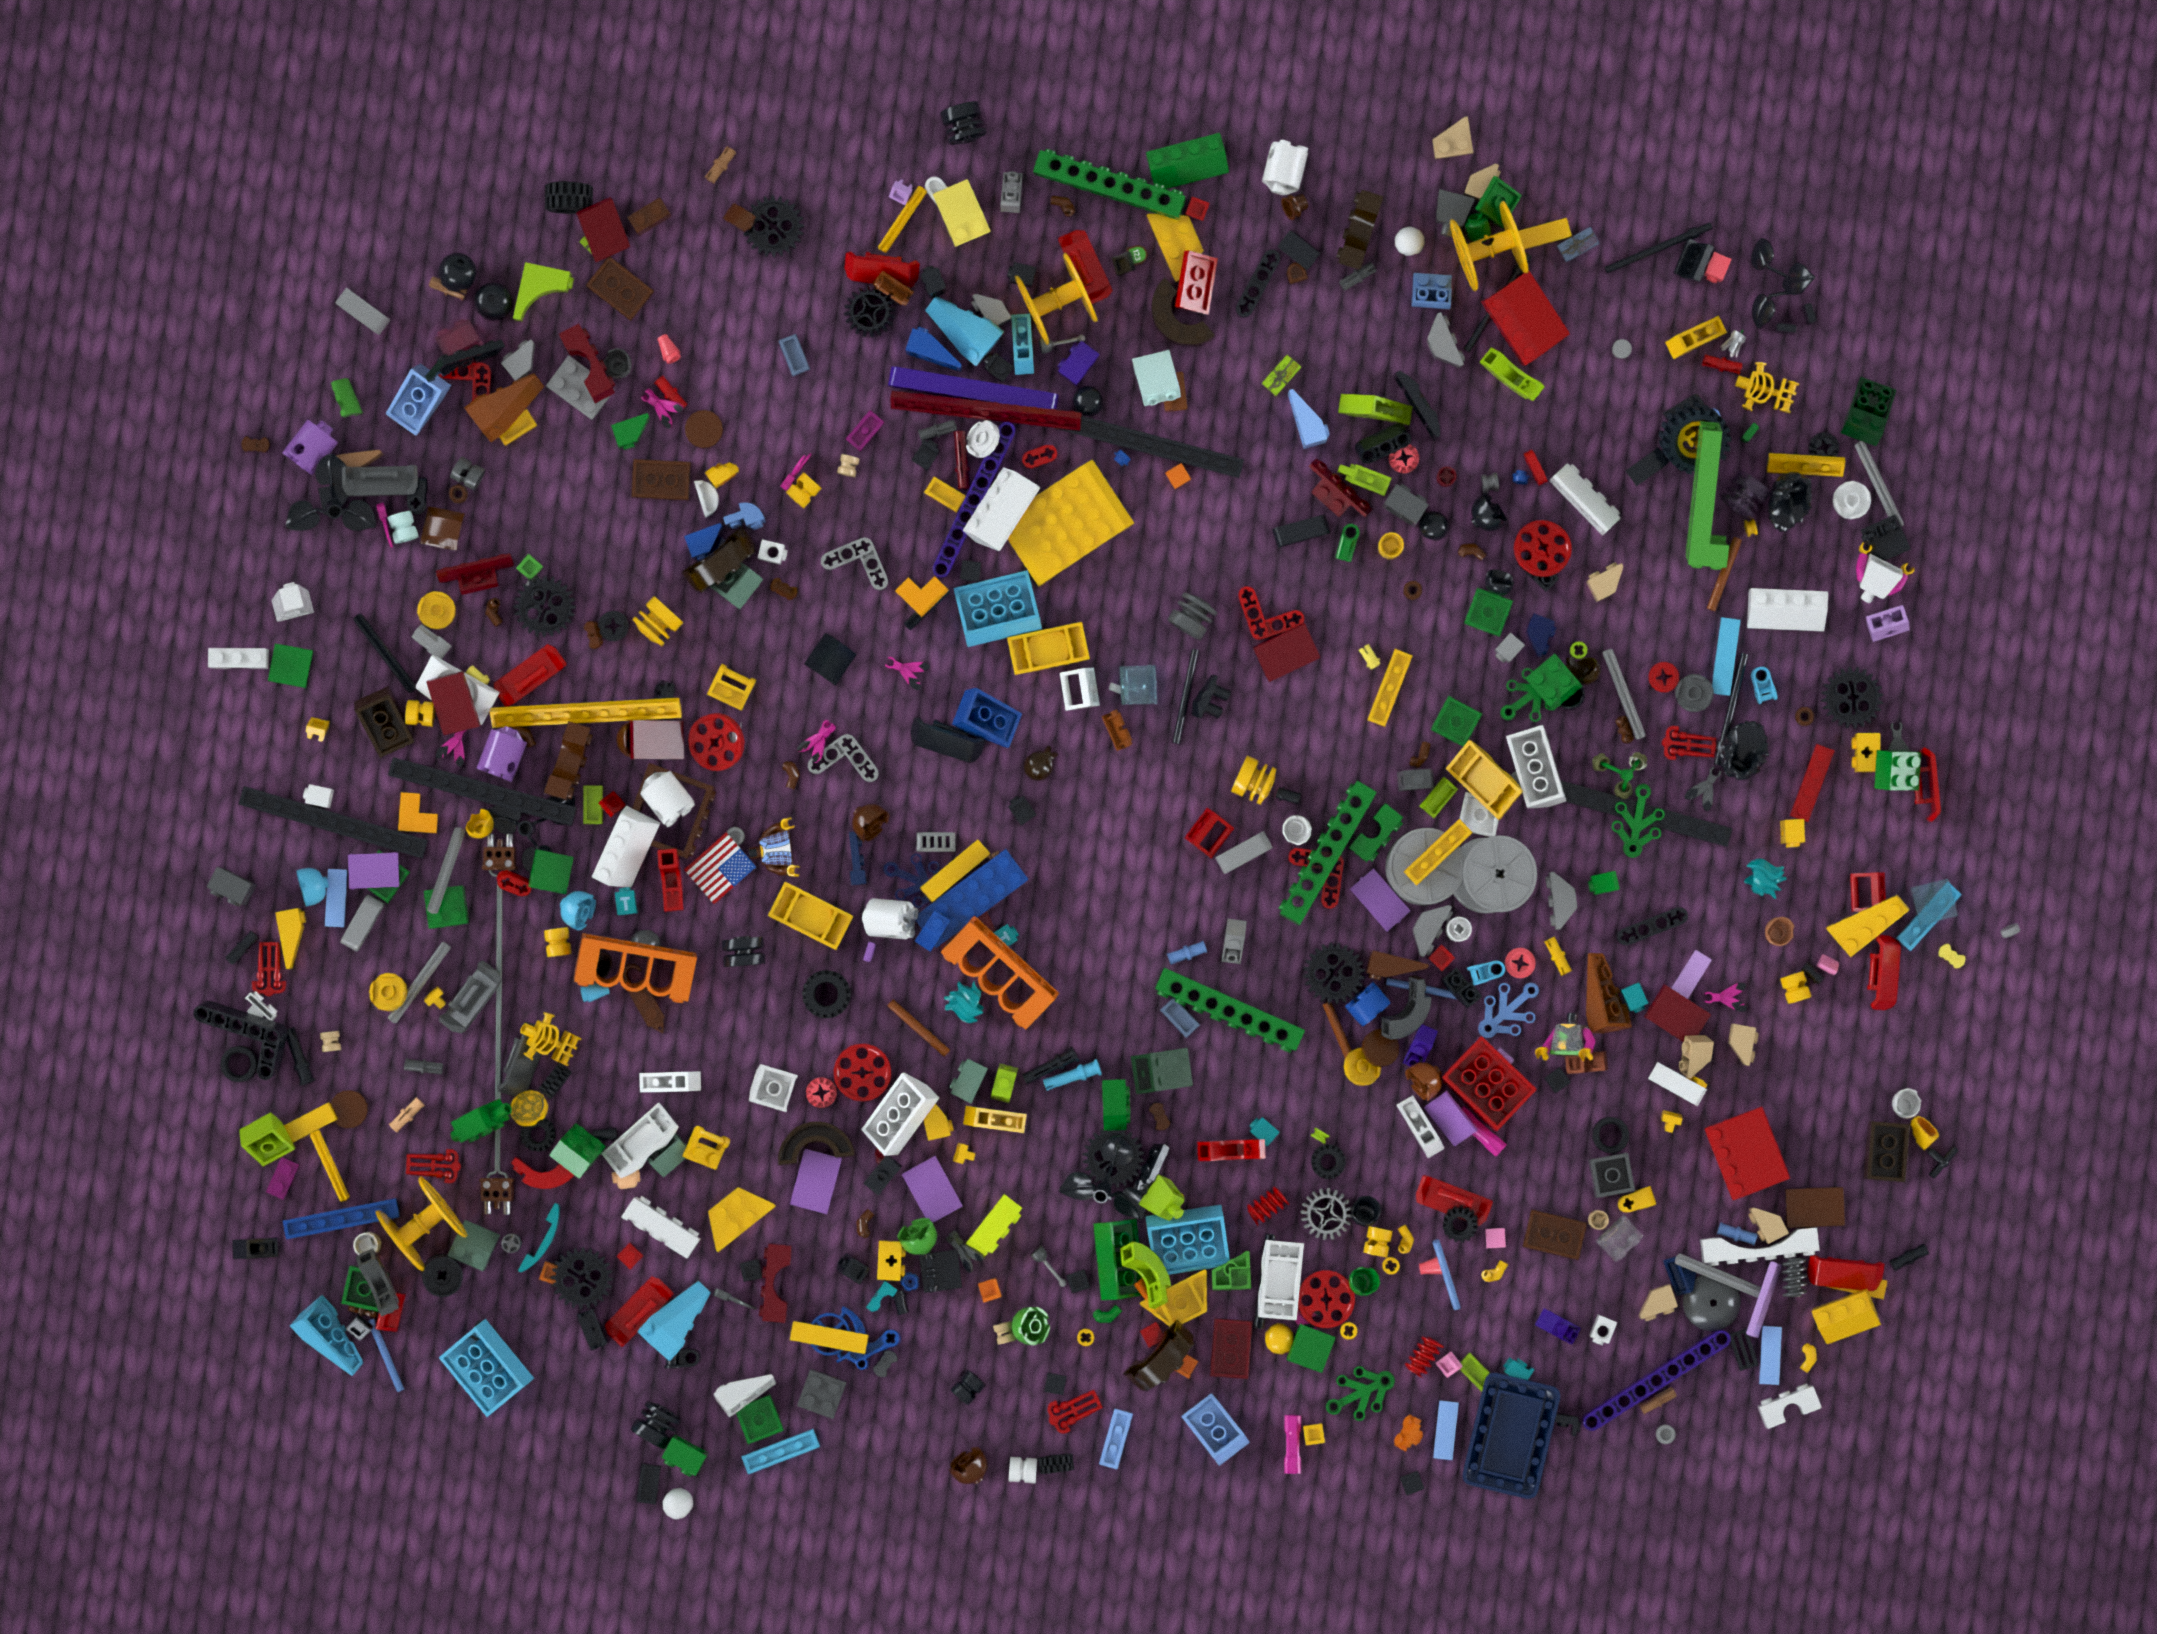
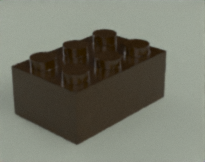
M1868 1121L1864 1179L1906 1182L1910 1124Z

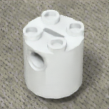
M1280 140V142H1273L1271 144L1262 182L1269 187L1271 192L1287 195L1299 190L1308 156V148L1300 145L1297 147L1291 146V142L1286 140Z
M671 771L655 772L645 780L640 794L660 821L667 827L673 825L680 815L682 817L687 815L695 805L694 800Z
M872 898L863 911L862 921L865 931L869 936L908 939L913 938L915 935V920L918 918L919 913L918 909L914 908L911 902Z

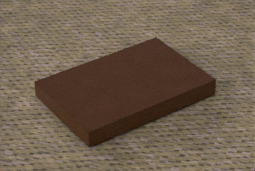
M610 256L585 285L629 321L633 320L654 293V290Z
M633 459L631 497L689 501L691 462Z
M1843 1187L1785 1189L1787 1228L1845 1226Z
M1531 1209L1522 1247L1579 1260L1587 1222Z

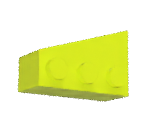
M1004 1194L966 1242V1245L979 1251L983 1257L988 1252L992 1254L999 1246L996 1243L1000 1237L1004 1239L1009 1233L1010 1229H1008V1226L1011 1222L1015 1224L1022 1216L1019 1214L1022 1207Z

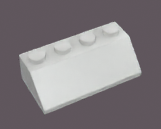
M1567 463L1549 481L1603 536L1620 519L1618 516L1620 512L1613 505L1610 507L1605 502L1607 499L1600 492L1596 493L1592 489L1593 485L1587 478L1583 480L1578 475L1580 471L1573 464L1569 465Z
M1003 467L963 531L976 543L1000 551L1040 487L1019 473Z
M1751 588L1748 592L1747 628L1824 631L1828 609V591Z
M1540 725L1506 736L1527 808L1550 807L1566 802L1544 726Z
M626 806L618 817L592 878L608 886L631 888L660 826V822Z
M902 1073L861 1130L884 1156L898 1155L939 1097L927 1084L906 1073Z

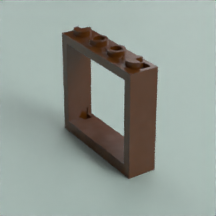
M651 763L648 764L632 809L638 812L642 810L645 800L640 794L645 780L655 772H668L670 770ZM671 771L677 780L706 790L684 851L677 849L679 856L689 859L690 856L693 857L697 846L694 845L696 838L700 839L703 832L701 827L702 821H706L710 812L707 809L710 802L713 803L717 792L714 791L715 787ZM654 840L651 843V846L662 850L676 849Z

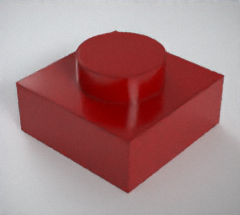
M1191 196L1185 215L1203 221L1210 203Z
M614 791L598 803L610 817L620 812L626 806Z
M1441 944L1428 959L1442 972L1455 957Z
M630 1242L616 1257L631 1270L644 1255Z
M1157 1322L1140 1330L1149 1348L1162 1341L1163 1333Z

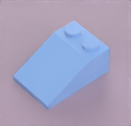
M421 363L411 368L386 412L387 416L415 436L422 430L451 387L449 383L438 375L434 381L428 383L425 375L430 370Z
M1293 389L1289 390L1288 397L1303 449L1326 443L1327 437L1330 435L1327 424L1323 425L1322 420Z
M1212 1393L1181 1416L1219 1466L1250 1443Z

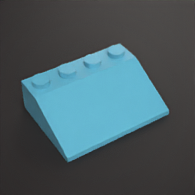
M1028 570L953 588L967 647L1042 629Z
M1221 1205L1183 1210L1184 1213L1181 1218L1175 1219L1173 1217L1170 1221L1157 1215L1145 1216L1150 1249L1162 1261L1168 1275L1216 1268L1230 1260Z
M486 1319L439 1357L486 1417L490 1416L534 1379ZM473 1335V1336H475L476 1338H478L479 1340L476 1341V1340H474L473 1338H471L470 1336Z

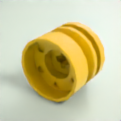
M653 596L646 604L650 613L647 615L641 610L638 612L645 619L641 622L635 616L632 620L635 622L638 630L651 642L657 643L662 647L665 643L658 637L662 634L665 638L669 639L670 637L665 630L669 628L676 632L683 622Z
M1247 755L1231 792L1242 797L1249 790L1251 791L1249 800L1252 801L1254 795L1258 794L1259 797L1256 803L1261 805L1263 800L1268 797L1273 786L1277 769L1272 767L1270 773L1267 774L1265 771L1268 764H1265L1261 770H1258V760Z

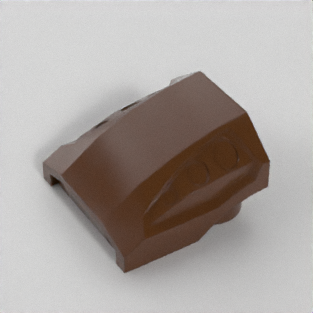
M428 506L420 544L457 551L465 513Z

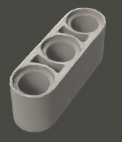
M345 288L335 304L378 335L381 334L390 322L389 318L348 288Z
M1263 831L1215 858L1223 873L1226 874L1273 847Z
M367 894L340 943L358 952L385 904Z

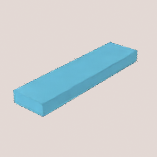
M1721 617L1712 678L1714 694L1730 696L1740 627V620Z
M1946 882L1896 939L1911 951L1962 894L1949 882Z
M813 1428L741 1457L747 1473L751 1474L819 1448L820 1444Z

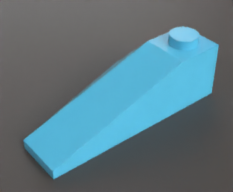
M937 296L934 297L925 310L957 350L975 366L986 358L1004 333L990 319L973 315V312L957 308L956 304Z
M697 1281L650 1316L637 1332L666 1359L671 1361L685 1343L684 1338L688 1330H692L694 1326L692 1323L696 1315L701 1313L711 1292L700 1281Z
M321 1295L298 1315L290 1327L303 1341L352 1376L364 1362L354 1343L349 1341L345 1333L347 1331L345 1326H341L337 1318L338 1313L336 1309Z

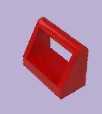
M1206 808L1184 838L1212 859L1235 828L1215 812ZM1218 820L1226 828L1207 851L1200 843Z
M1885 872L1850 874L1852 912H1860L1870 908H1859L1858 877H1871L1872 906L1886 900Z
M396 1292L399 1308L382 1317L379 1313L375 1329L392 1332L398 1331L406 1294Z

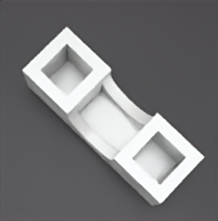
M208 648V667L211 669H269V650L266 648Z
M1806 1383L1796 1387L1797 1391L1792 1393L1788 1390L1778 1394L1779 1398L1774 1400L1770 1397L1760 1401L1761 1405L1757 1407L1765 1427L1769 1429L1785 1423L1783 1411L1788 1404H1797L1803 1415L1822 1408L1812 1385L1808 1386Z

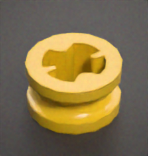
M1754 518L1751 521L1744 520L1747 536L1750 537L1751 534L1758 535Z
M1388 1257L1384 1259L1382 1268L1387 1274H1395L1399 1270L1400 1265L1396 1258ZM1389 1260L1392 1263H1396V1268L1393 1267L1395 1269L1393 1271L1385 1267Z
M1345 1322L1340 1327V1334L1347 1340L1353 1339L1357 1335V1327L1351 1322ZM1349 1325V1328L1350 1326L1354 1328L1351 1336L1349 1334L1346 1336L1343 1333L1345 1332L1344 1327Z
M1082 1329L1077 1335V1340L1082 1346H1089L1094 1342V1334L1090 1329ZM1083 1332L1085 1334L1090 1333V1342H1082L1080 1339L1082 1336L1080 1335Z

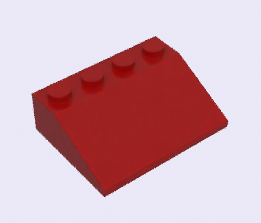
M1529 270L1528 273L1521 274L1481 301L1522 366H1526L1570 335Z
M1482 1036L1441 1076L1442 1082L1494 1132L1498 1131L1537 1090Z
M1762 1106L1714 1123L1704 1129L1732 1200L1790 1179L1789 1172Z

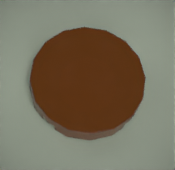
M697 411L691 414L685 424V435L689 442L702 449L716 445L723 434L721 420L711 411Z
M1381 1028L1369 1032L1362 1041V1053H1364L1367 1062L1373 1066H1388L1399 1055L1398 1040H1390L1382 1036Z
M353 1090L342 1091L331 1100L330 1104L338 1118L334 1122L338 1126L355 1128L366 1119L368 1104L365 1097L359 1092Z

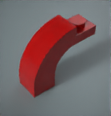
M677 848L657 850L658 866L662 880L664 912L684 911L683 885Z
M1265 1139L1197 1142L1198 1161L1266 1159Z
M515 1157L511 1162L514 1165L512 1168L520 1175L523 1173L526 1175L522 1182L534 1188H555L567 1183L575 1176L560 1163L549 1172H539L518 1157Z

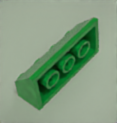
M1220 133L1146 152L1153 185L1154 183L1163 185L1165 190L1229 173Z
M1137 1219L1094 1223L1101 1300H1118L1142 1296L1134 1286L1142 1277L1135 1270L1122 1266L1120 1248L1133 1241L1139 1243Z

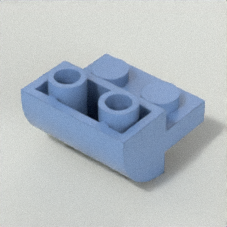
M1413 273L1411 306L1450 309L1452 275Z
M739 503L741 511L723 517L725 525L732 529L743 526L742 523L745 522L748 529L756 530L764 527L763 523H766L760 509L751 503Z

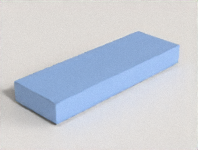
M328 869L327 881L329 887L326 894L325 926L345 927L348 870Z
M1762 1326L1759 1384L1779 1385L1782 1327Z
M1439 1400L1433 1458L1453 1460L1459 1402Z
M1114 1408L1099 1461L1100 1465L1118 1469L1133 1413Z

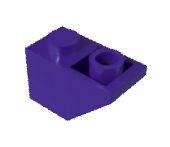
M1422 1024L1417 1029L1402 1063L1412 1066L1416 1063L1425 1062L1438 1031Z
M1545 1308L1535 1323L1536 1326L1571 1345L1581 1330L1580 1327Z

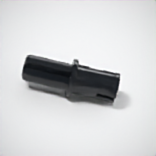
M250 930L240 942L237 941V945L226 955V960L232 965L235 964L245 953H248V949L260 938Z

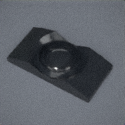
M1399 370L1394 375L1395 381L1411 406H1413L1412 408L1433 441L1438 440L1440 437V425L1436 411L1431 409L1419 389V384Z

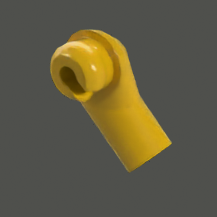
M1405 1224L1397 1229L1402 1236L1398 1246V1250L1402 1254L1410 1252L1414 1242V1238Z
M1499 1260L1495 1269L1484 1270L1481 1273L1482 1279L1486 1282L1500 1280L1508 1264Z
M1806 1343L1802 1347L1806 1360L1800 1368L1808 1373L1817 1361L1816 1348Z

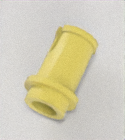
M1370 644L1359 649V652L1367 662L1366 666L1370 667L1371 670L1381 664L1379 662L1380 658L1376 657Z
M473 665L466 671V674L486 685L490 682L488 675L482 674Z

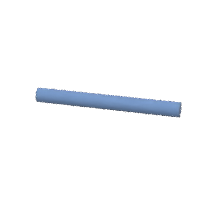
M1387 978L1386 985L1409 990V982L1392 978ZM1426 986L1425 993L1456 999L1449 990Z
M1437 1239L1432 1243L1453 1309L1458 1310L1461 1306L1440 1240Z
M375 1319L369 1320L368 1322L373 1326L371 1332L397 1392L402 1391L404 1387L381 1333L378 1329H375Z

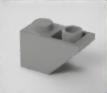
M978 294L972 296L974 301L971 303L976 312L980 310L983 317L990 319L998 327L1011 320V316L1002 301Z
M532 340L523 341L518 345L519 349L516 352H509L503 357L504 361L501 364L515 381L526 377L532 372L535 343Z
M1227 919L1221 962L1241 964L1247 921Z

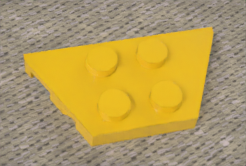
M1147 214L1146 216L1175 283H1177L1180 279L1184 250L1202 254L1204 252L1189 216L1181 215L1178 221L1159 214Z
M740 1187L736 1188L708 1211L716 1251L722 1250L776 1207V1205Z
M1204 1269L1166 1288L1168 1302L1156 1309L1149 1308L1148 1298L1139 1302L1142 1307L1169 1327L1176 1320L1184 1324L1207 1312V1271Z

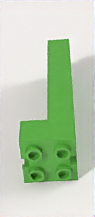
M1700 421L1685 556L1688 565H1691L1693 568L1709 566L1711 569L1721 570L1722 568H1727L1729 545L1726 544V536L1711 535L1722 440V429L1717 422Z

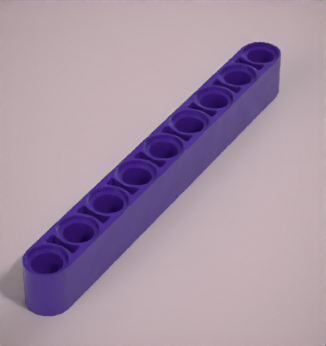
M891 366L888 386L967 400L1016 404L1045 409H1057L1059 397L1058 394L894 366Z
M1003 422L998 427L1000 434L998 444L1004 446L1003 452L995 453L993 451L990 455L984 457L933 565V573L937 578L944 579L948 577L968 536L963 531L967 523L961 521V515L969 513L972 517L991 487L1013 441L1015 427L1010 422ZM1004 427H1010L1012 433L1009 436H1004L1001 430ZM988 461H993L996 464V468L989 471L985 468V464ZM980 478L988 481L985 488L977 486V481ZM971 496L979 497L980 501L977 505L969 503ZM954 531H962L963 537L960 540H955L952 537ZM948 547L955 550L954 556H945V549ZM938 565H945L947 567L945 574L940 575L936 572Z
M1724 1330L1712 1332L1587 1412L1582 1417L1583 1426L1590 1431L1602 1427L1727 1347L1731 1341L1730 1335ZM1720 1333H1723L1726 1337L1725 1342L1722 1344H1718L1716 1341V1337ZM1702 1344L1709 1345L1710 1348L1707 1354L1700 1352ZM1687 1354L1693 1356V1362L1689 1365L1684 1363V1357ZM1672 1364L1676 1365L1677 1372L1669 1375L1668 1367ZM1654 1375L1661 1377V1382L1658 1385H1653L1651 1382ZM1642 1385L1645 1388V1392L1638 1396L1635 1393V1388ZM1621 1396L1628 1397L1629 1402L1627 1405L1621 1406L1619 1404ZM1604 1407H1612V1414L1610 1416L1603 1415ZM1590 1416L1596 1418V1424L1592 1427L1586 1424V1420Z

